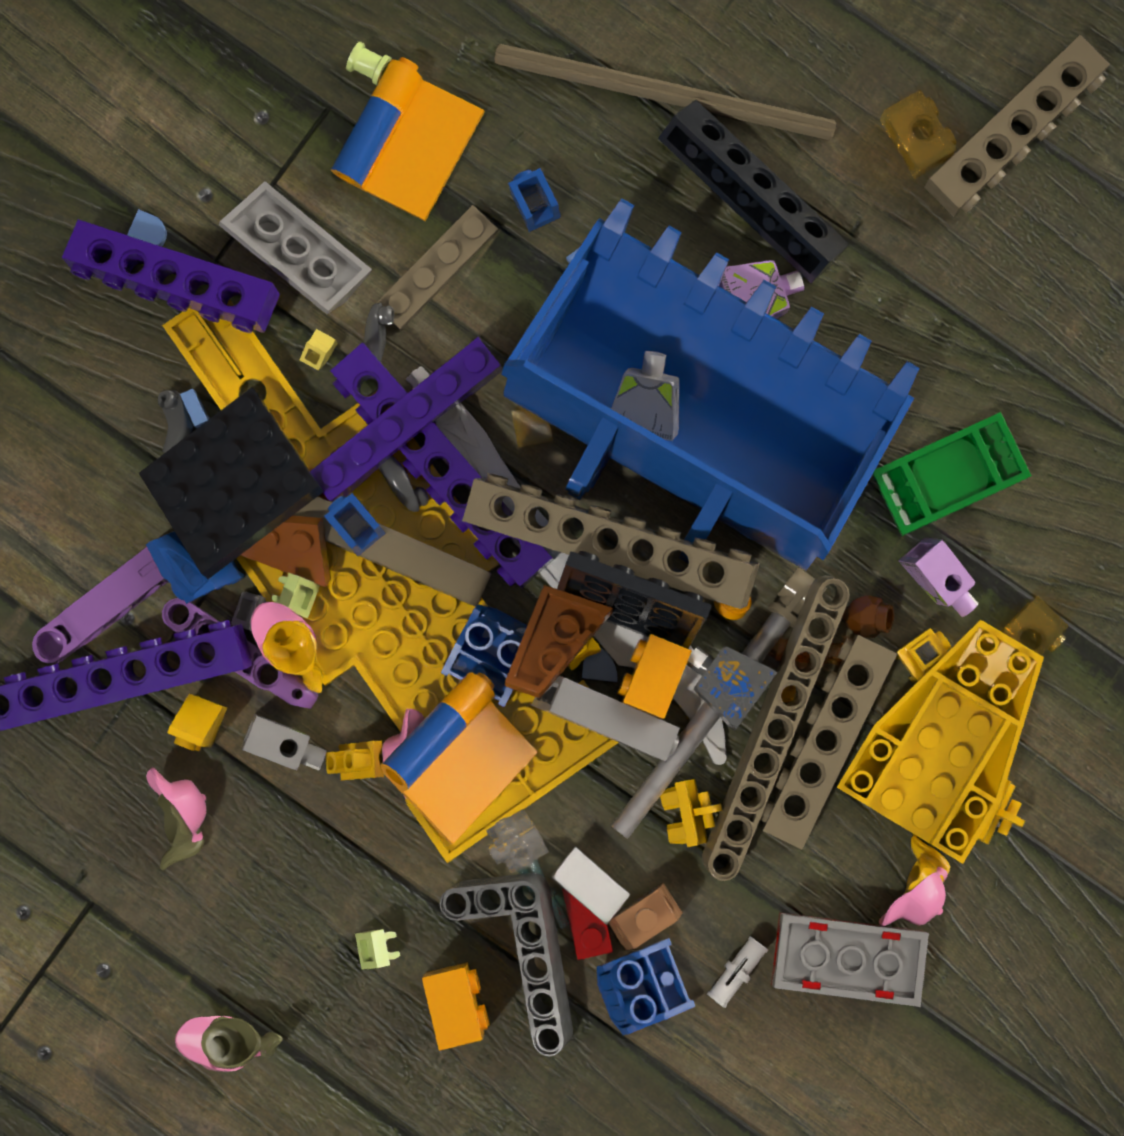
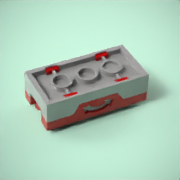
M779 912L771 985L777 989L921 1007L929 933L921 930L890 926L882 927L875 924Z

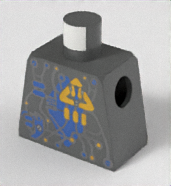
M697 646L686 664L702 676L693 690L734 731L777 674L775 670L727 646L722 648L716 658H713Z

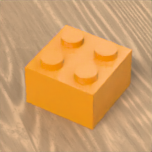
M652 634L646 638V641L640 639L630 660L636 663L632 675L629 673L624 675L617 692L618 695L623 696L621 702L658 719H664L692 650Z
M466 962L426 972L422 977L439 1051L483 1040L484 1030H488L490 1024L485 1004L478 1006L476 994L480 993L481 990L477 969L470 970L469 964Z

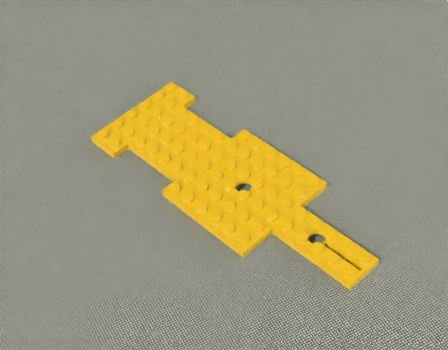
M229 299L227 306H234L233 302ZM190 308L162 325L220 410L239 397L240 388L246 381L255 380L262 382L266 388L264 403L310 471L368 425L355 410L360 406L358 403L320 429L253 331L252 333L242 332L231 325L232 322L220 319L218 323L207 319L204 321L199 315V311ZM242 373L244 377L242 379H239L238 376H240ZM377 390L368 397L373 396L377 392ZM414 437L407 442L410 450L421 449ZM400 450L393 454L395 459L405 469L413 490L417 487H422L426 491L431 486L422 475L416 479L402 464L407 458ZM432 464L431 474L434 477H441ZM377 469L351 492L379 524L488 572L500 565L493 556L487 560L474 546L473 543L478 538L469 528L463 533L449 516L454 511L449 505L444 502L439 506L427 491L428 504L420 506L418 512H412L399 501L380 470ZM324 493L318 496L322 499L329 501L328 498L324 495ZM454 496V499H455L456 503L460 504V503L458 502V500L456 499V497ZM326 542L331 580L327 587L320 585L308 619L302 617L316 635L317 649L314 665L322 671V683L324 686H327L355 666L401 732L406 709H415L426 718L461 681L450 674L445 676L441 674V671L475 606ZM241 555L237 557V560L261 595L265 597L266 602H274L271 599L272 596H280L284 584L278 581L279 577H287L289 573ZM481 597V600H480V602H479L478 605H483V606H487V607H488V605L485 603V601H484L483 598ZM584 680L578 683L589 688ZM513 690L505 707L499 705V701L495 698L491 702L537 750V754L454 844L450 845L417 809L408 807L448 863L611 749L618 742L531 706L535 698L534 696Z

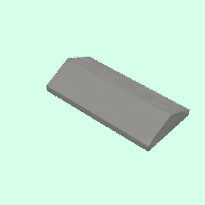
M265 181L219 222L221 228L325 314H329L343 305L372 271L369 266Z

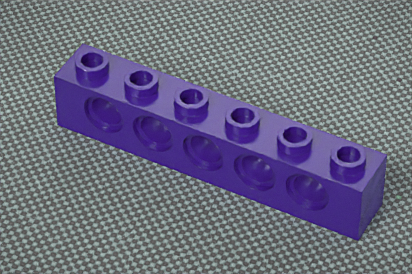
M79 219L62 255V259L71 268L70 272L79 278L90 280L91 276L102 279V283L112 289L122 291L123 287L135 290L134 293L143 299L154 301L155 298L167 301L166 304L182 312H186L190 308L199 311V315L209 321L218 323L220 319L232 322L231 325L234 328L245 333H252V330L265 333L280 296L272 282ZM112 253L111 258L107 262L99 263L103 255ZM144 264L140 272L131 274L134 266ZM176 274V278L172 283L163 285V281L167 276ZM209 285L208 290L204 294L195 295L196 290L200 286ZM236 295L242 296L238 304L227 306L230 298Z

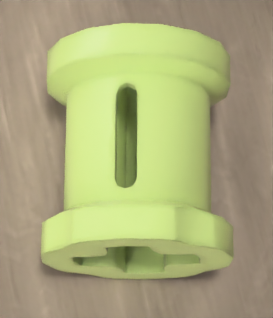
M358 42L348 58L346 70L349 72L358 71L371 78L372 83L377 85L392 58L388 55L382 57L366 49L364 43Z

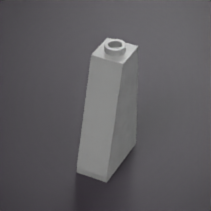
M559 676L541 698H534L531 705L665 762L668 756L673 755L679 743V736H677L679 727L565 677Z

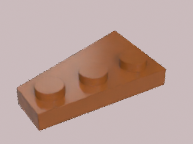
M544 585L505 680V686L541 698L613 613L612 608Z

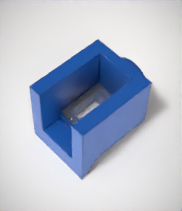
M541 168L533 172L532 170L523 171L517 174L513 181L508 183L510 193L529 232L561 218L559 205Z
M353 493L347 497L341 496L328 507L329 512L324 516L357 556L361 555L386 534Z

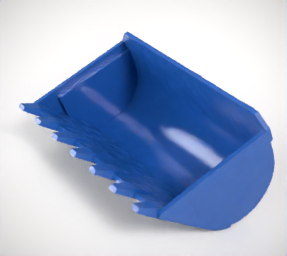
M621 199L606 221L600 218L596 221L506 361L501 374L508 378L503 396L588 445L565 488L568 491V495L581 501L585 493L594 487L611 458L701 510L684 540L694 542L695 538L706 540L718 520L807 571L816 557L824 560L831 550L914 400L908 394L920 368L906 361L890 383L885 382L861 368L872 342L871 340L859 334L842 356L836 354L814 341L824 313L811 306L795 329L789 327L766 313L777 286L763 280L747 302L719 287L729 261L728 258L716 252L702 273L698 275L672 260L682 233L669 225L653 248L625 233L634 205ZM645 351L665 354L666 360L663 374L679 377V431L673 441L662 439L611 409L624 373L629 368L642 369ZM682 551L679 559L689 564L688 556Z

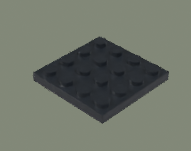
M252 387L139 472L142 480L200 573L207 579L211 578L324 492L260 395Z
M570 551L557 587L558 590L611 607L613 613L606 620L607 622L646 637L652 634L689 649L707 620L712 605L704 602L705 599L702 596L689 591L681 594L669 589V584L656 578L642 579L635 576V572L632 569L623 565L615 564L613 567L599 562L600 559L592 553L579 551L577 554Z

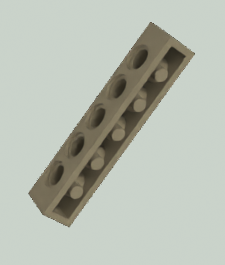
M1079 35L933 174L924 188L953 217L961 209L968 213L982 199L978 193L984 187L988 186L990 189H993L1007 175L1003 171L1007 165L1013 162L1017 166L1032 151L1028 147L1029 144L1036 138L1042 142L1057 127L1053 122L1061 114L1067 118L1082 103L1078 98L1086 90L1092 94L1104 83L1107 78L1103 73L1110 64ZM1061 76H1072L1076 80L1077 86H1066ZM1040 98L1048 100L1051 103L1052 110H1041L1036 100ZM1011 123H1022L1027 129V134H1016L1012 130ZM995 146L999 148L1002 152V158H991L986 152V147ZM961 171H973L977 176V182L967 183L961 177Z
M855 634L853 640L846 638L838 654V658L842 659L837 673L832 670L829 672L822 687V690L827 692L822 704L815 703L806 720L811 726L805 737L798 736L790 755L794 756L795 759L789 770L786 768L782 769L774 787L780 790L774 802L768 800L760 818L764 822L761 827L764 832L801 850L803 849L897 653ZM860 664L866 669L867 677L862 684L853 685L849 682L847 674L853 665ZM839 697H846L851 703V710L845 717H836L832 712V703ZM822 730H831L835 735V743L830 749L823 750L816 745V736ZM808 762L816 763L820 769L818 778L812 782H806L800 777L801 767ZM791 795H798L804 800V807L797 814L787 813L784 809V802Z

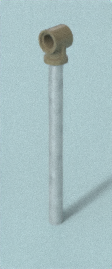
M800 567L794 571L778 592L779 599L776 602L772 601L768 606L772 614L741 654L762 663L789 626L794 628L809 588L815 580L814 577ZM827 587L824 588L822 595L826 591ZM706 702L703 703L679 735V743L673 755L668 756L666 762L659 761L611 824V827L628 839L720 718Z

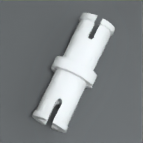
M751 936L733 961H727L724 965L727 969L707 993L708 996L724 1008H726L727 1003L743 982L748 983L751 977L749 974L763 955L768 952L767 948ZM748 958L747 962L744 964V966L741 968V970H739L740 967H741V965H742V964L744 963V961ZM736 974L735 978H734V979L732 980V982L728 985L729 981H730V980L732 979V977Z

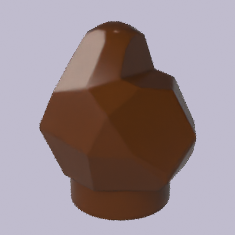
M865 595L853 600L850 606H846L841 620L855 634L864 638H875L880 632L889 633L894 622L893 605L885 604L879 597Z

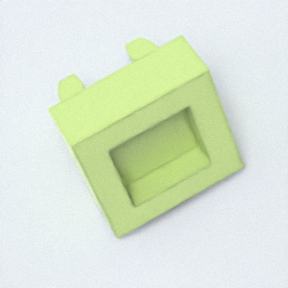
M291 573L287 577H279L278 581L284 584L280 596L273 595L271 599L290 608L299 616L308 619L320 585Z
M384 929L355 934L361 969L389 966V960L400 956L399 951H387L386 941L397 937L395 932H384Z

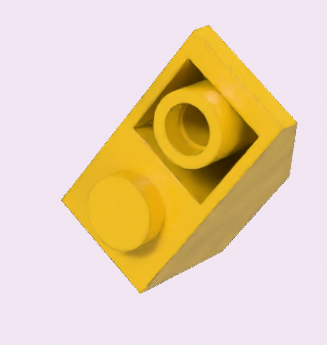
M189 693L169 726L167 733L176 737L175 744L189 750L200 751L201 747L212 748L227 707Z

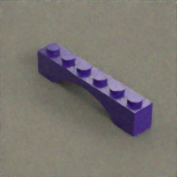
M479 337L311 470V473L324 490V495L330 502L333 503L337 498L341 496L346 497L413 437L447 411L476 393L502 372L501 365Z

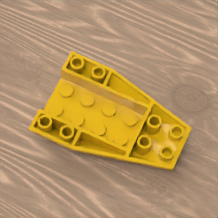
M979 620L874 724L837 785V788L963 864L1001 802L1044 657L986 622Z

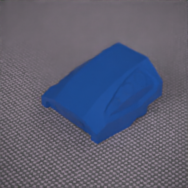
M175 531L146 544L162 577L171 583L172 591L176 597L185 601L186 604L209 594L215 589L218 590L225 585L235 584L246 578L238 570L234 561L211 578H205L200 573Z
M477 604L456 641L441 674L445 676L450 674L462 680L469 672L475 674L483 673L494 684V698L499 701V705L505 707L514 690L505 686V680L528 625L496 608Z
M669 938L597 966L598 988L610 1019L622 1035L633 1033L695 1007L694 1001L690 1000L672 956L669 948L672 944Z

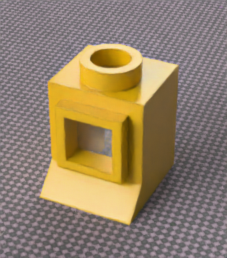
M929 628L895 651L897 653L895 660H901L911 674L908 678L912 683H916L952 647L941 631L938 630L934 633Z

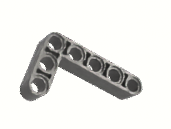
M525 873L457 882L446 890L440 898V909L445 917L450 920L459 921L511 915L534 1048L544 1056L557 1055L571 1040L573 1025L550 887L547 880L538 873ZM523 885L529 886L534 890L535 900H530L524 895ZM489 889L496 891L500 895V904H496L490 899ZM455 893L465 898L466 908L456 903ZM529 921L535 922L540 926L541 936L535 935L530 931ZM535 957H539L546 962L547 971H542L536 966ZM541 993H546L552 998L553 1006H547L542 1002ZM546 1029L554 1030L559 1036V1042L551 1040L546 1033Z

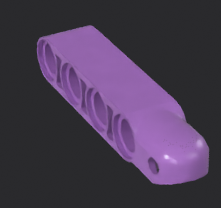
M148 548L143 549L41 628L34 636L32 642L35 656L40 661L48 664H56L63 661L168 583L162 577Z
M179 598L169 600L162 610L164 623L176 633L195 628L196 635L202 634L208 625L220 622L191 602L186 604L185 601ZM179 606H186L189 611L188 620L181 625H176L173 621L174 610ZM246 639L253 666L235 672L258 688L271 691L290 705L311 709L318 698V694L305 686L303 677L300 675L287 674L278 670V678L274 683L266 685L262 682L261 671L265 666L271 664L263 657L259 648ZM203 643L201 649L214 658L215 650L213 646ZM301 690L302 697L297 699L296 692Z

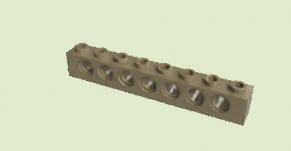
M487 473L486 478H475L473 480L462 520L464 522L568 555L570 551L577 554L579 551H586L596 555L600 559L599 562L613 567L615 564L623 565L632 569L635 572V576L647 580L649 578H656L666 582L672 588L693 592L704 598L742 609L748 605L760 563L751 561L752 555L747 552L730 549L728 554L716 550V543L702 538H695L694 542L680 539L681 532L666 527H659V531L645 528L646 521L635 517L625 516L624 520L610 517L611 510L603 507L590 505L589 510L576 506L577 500L567 496L556 494L555 499L542 496V489L532 485L521 484L520 488L507 485L509 479L500 475ZM506 496L510 497L515 504V510L511 516L506 515L502 510V501ZM539 507L546 509L549 514V522L545 527L539 525L535 518ZM574 517L578 518L584 527L583 534L579 538L575 537L569 528L570 522ZM608 528L613 529L618 535V544L615 548L608 547L604 542V533ZM642 539L648 540L653 546V555L650 559H645L639 554L638 545ZM677 550L683 551L688 556L689 564L685 570L678 569L673 563V555ZM712 561L720 563L724 569V577L721 581L711 579L708 574V566Z

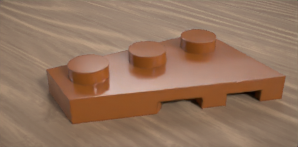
M291 516L241 554V556L286 573L303 577L324 587H327L331 580L323 518Z

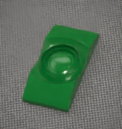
M1001 412L877 468L872 474L901 536L942 519L1032 476Z

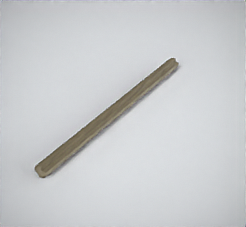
M499 44L495 52L494 59L498 65L681 107H686L697 100L712 114L803 135L832 140L836 130V121L509 45Z

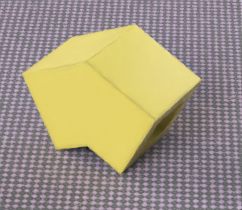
M316 329L311 339L306 343L300 361L319 371L327 363L338 344L336 339Z

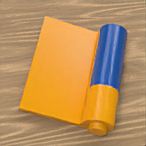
M400 57L399 61L390 60L331 171L347 183L426 221L485 111L424 81L417 72L419 67L412 61Z
M469 672L380 765L385 776L450 845L456 842L537 754V750L491 702L495 697L493 691L494 684L483 673L475 674Z

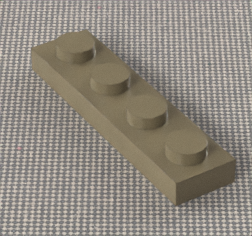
M474 205L377 302L381 303L382 306L389 305L394 309V322L392 324L398 330L402 331L498 233V228Z

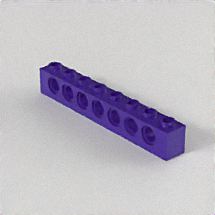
M363 342L330 370L337 378L332 384L345 399L350 395L354 397L360 404L355 410L368 425L384 413L388 407L394 405L407 394ZM368 379L377 380V392L370 397L362 396L361 385ZM431 423L421 431L426 439L421 449L410 450L407 443L399 449L407 458L402 464L416 479L422 475L431 486L426 491L439 506L444 502L449 505L454 511L449 517L463 533L469 528L478 538L473 543L474 546L487 560L493 556L499 562L501 567L497 572L510 586L517 583L523 588L554 559L543 546L492 530L482 531L477 525L462 521L467 503H456L454 493L462 485L472 488L473 480L482 477L434 423ZM437 459H446L449 463V470L443 477H434L431 474V465ZM502 501L503 512L511 516L513 512ZM508 539L518 540L521 546L519 554L514 558H505L501 552L502 544Z
M225 620L208 625L210 632L196 635L194 628L175 633V641L162 644L161 637L140 642L141 649L129 653L127 646L105 651L107 657L105 659L94 661L93 655H88L71 660L73 667L60 670L59 663L38 668L39 676L26 678L25 672L4 677L5 684L0 685V695H4L8 699L10 706L8 712L0 708V731L251 667L253 663L243 625L231 626L230 621ZM204 642L210 643L215 650V656L212 661L202 656L201 646ZM169 651H174L180 657L178 669H173L169 666L167 662ZM135 660H140L146 667V674L143 678L138 677L133 671ZM102 668L111 674L112 681L109 687L103 685L99 679V673ZM68 677L74 679L77 683V693L75 695L70 694L66 689L65 682ZM34 686L39 687L43 692L41 704L37 703L32 697Z

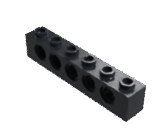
M697 100L674 115L658 139L811 284L830 268L849 246V243Z

